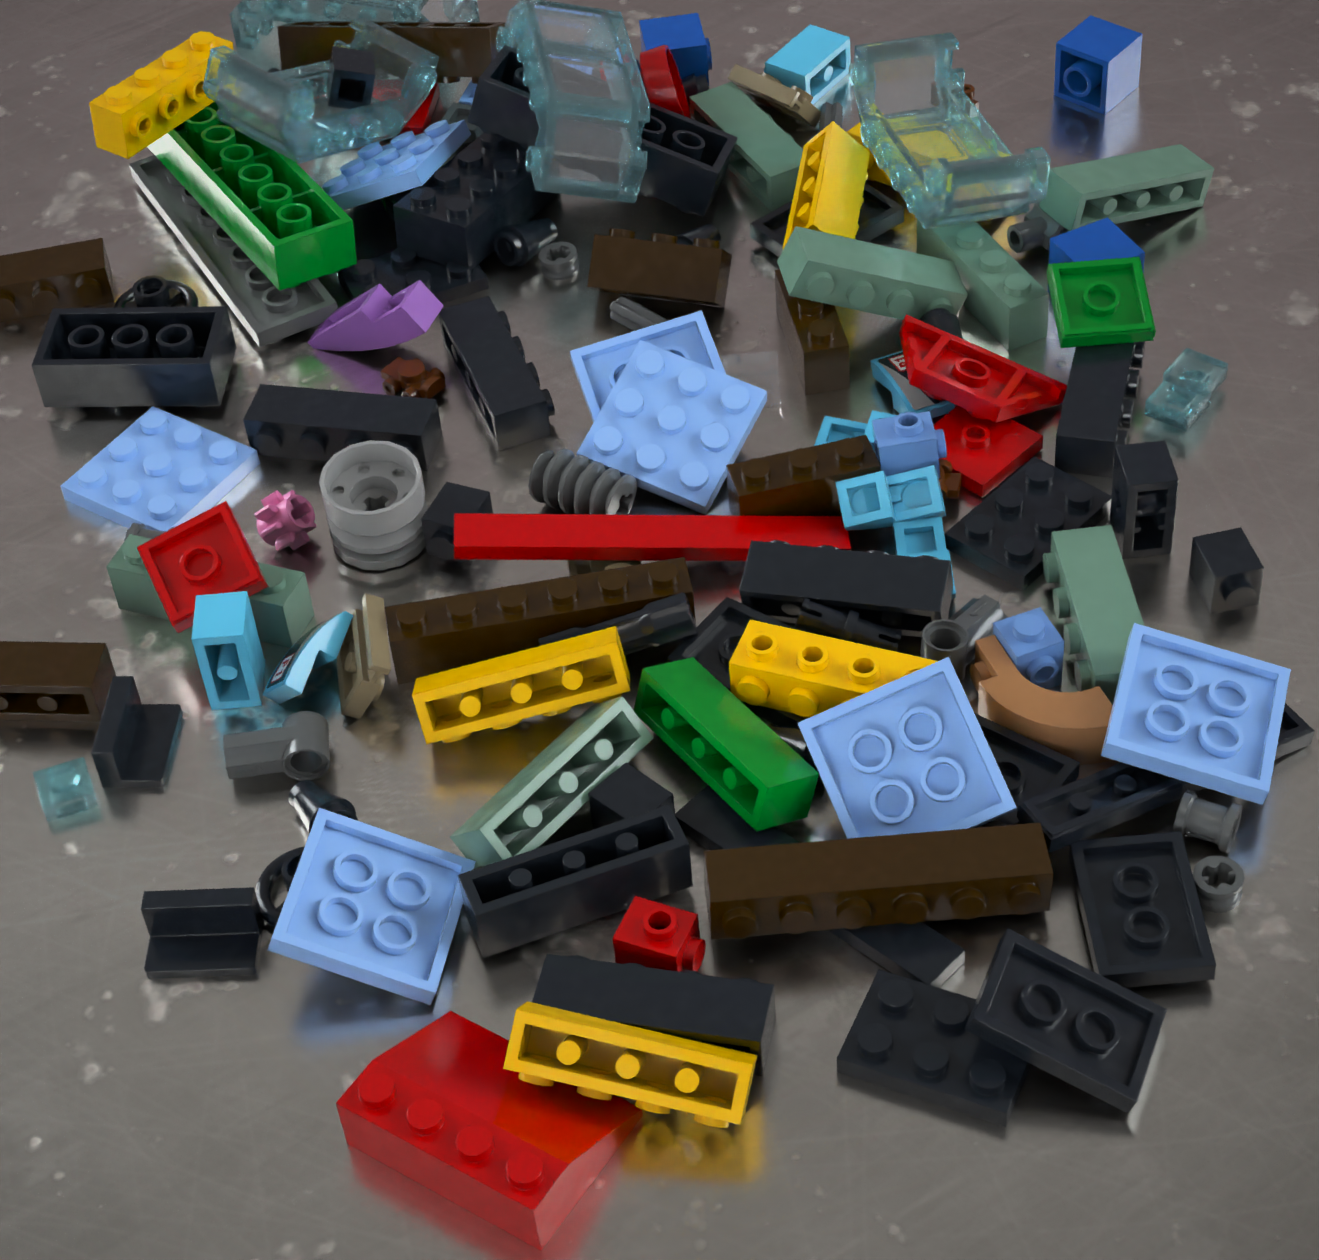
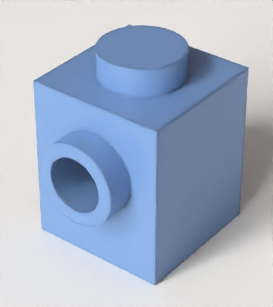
M930 411L921 413L905 412L894 417L872 420L875 455L881 465V471H884L886 476L934 465L938 478H940L939 459L947 458L946 441L943 429H934Z
M1041 607L993 622V635L996 636L1018 671L1027 680L1045 689L1062 685L1064 640Z

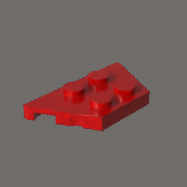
M906 314L899 335L909 384L923 390L927 396L937 400H946L964 408L970 415L976 418L989 419L995 423L1056 406L1063 402L1067 389L1066 384Z

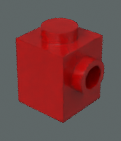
M638 896L633 898L612 938L615 963H637L649 968L679 972L684 970L697 972L702 964L706 949L705 940L700 939L698 914Z

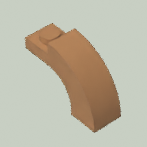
M995 635L975 641V663L970 665V675L973 685L978 692V715L1080 762V765L1112 761V759L1101 756L1113 705L1100 686L1078 692H1058L1042 688L1027 680L1018 671Z

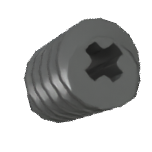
M563 448L556 454L551 450H546L538 456L530 473L528 487L529 494L535 501L547 503L549 507L563 510L565 514L628 515L635 500L637 481L634 476L628 474L621 477L617 469L609 468L606 470L603 463L594 461L590 464L588 457L583 455L575 457L573 451Z

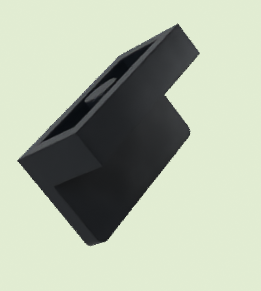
M113 676L91 754L103 788H161L166 782L183 712L179 704H142L133 676Z
M254 887L144 891L141 912L150 935L144 966L147 978L254 975L257 972L264 920Z

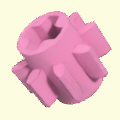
M276 490L261 500L264 508L256 512L254 516L257 518V531L267 544L275 546L277 551L287 546L295 550L310 541L307 533L316 528L314 523L315 513L312 505L306 498L295 494L294 490L289 491L283 496Z

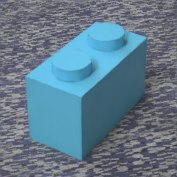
M810 24L765 62L764 73L773 76L789 88L796 86L813 96L811 103L814 105L851 72L850 37Z
M248 592L196 595L191 640L211 710L262 706L265 658Z

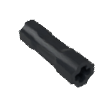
M683 592L648 603L641 610L586 628L573 627L539 638L538 640L541 646L616 626L624 655L649 647H665L699 635L687 596Z

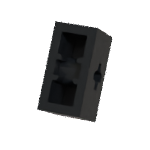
M1165 440L1115 446L1110 522L1122 559L1165 555L1172 552L1179 479Z

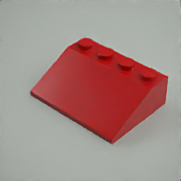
M449 1011L374 1058L336 1102L346 1142L348 1145L542 1251L642 1118V1109L616 1095H612L611 1100H600L583 1096L576 1092L578 1086L554 1081L553 1086H540L520 1080L519 1072L503 1069L509 1040L453 1011Z

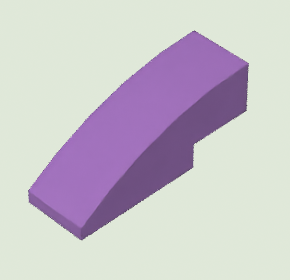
M421 280L393 296L379 283L334 311L318 326L307 343L313 349L331 351H366L394 346L426 333L444 305Z

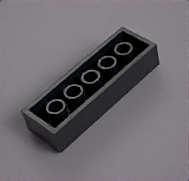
M507 45L503 46L479 77L467 120L468 123L478 126L487 134L501 135L518 142L521 147L527 150L541 151L556 157L564 165L581 167L596 173L604 181L621 183L636 189L644 197L661 199L675 205L677 209L684 213H696L703 217L724 180L738 137Z

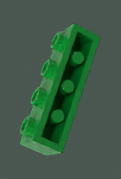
M694 657L642 669L633 711L756 832L808 817L819 773Z

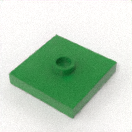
M1140 257L1048 264L1046 275L1060 348L1154 341L1156 329Z

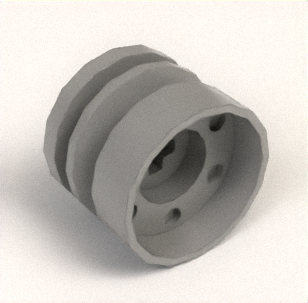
M372 440L349 445L330 458L322 468L319 485L335 552L347 564L363 570H386L402 566L417 557L426 546L421 518L428 510L425 500L423 476L418 459L406 447L390 441Z

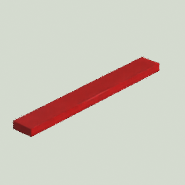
M454 513V559L662 561L685 557V561H746L751 540L762 542L780 540L791 545L811 547L829 545L841 550H851L848 531L844 528L842 516Z

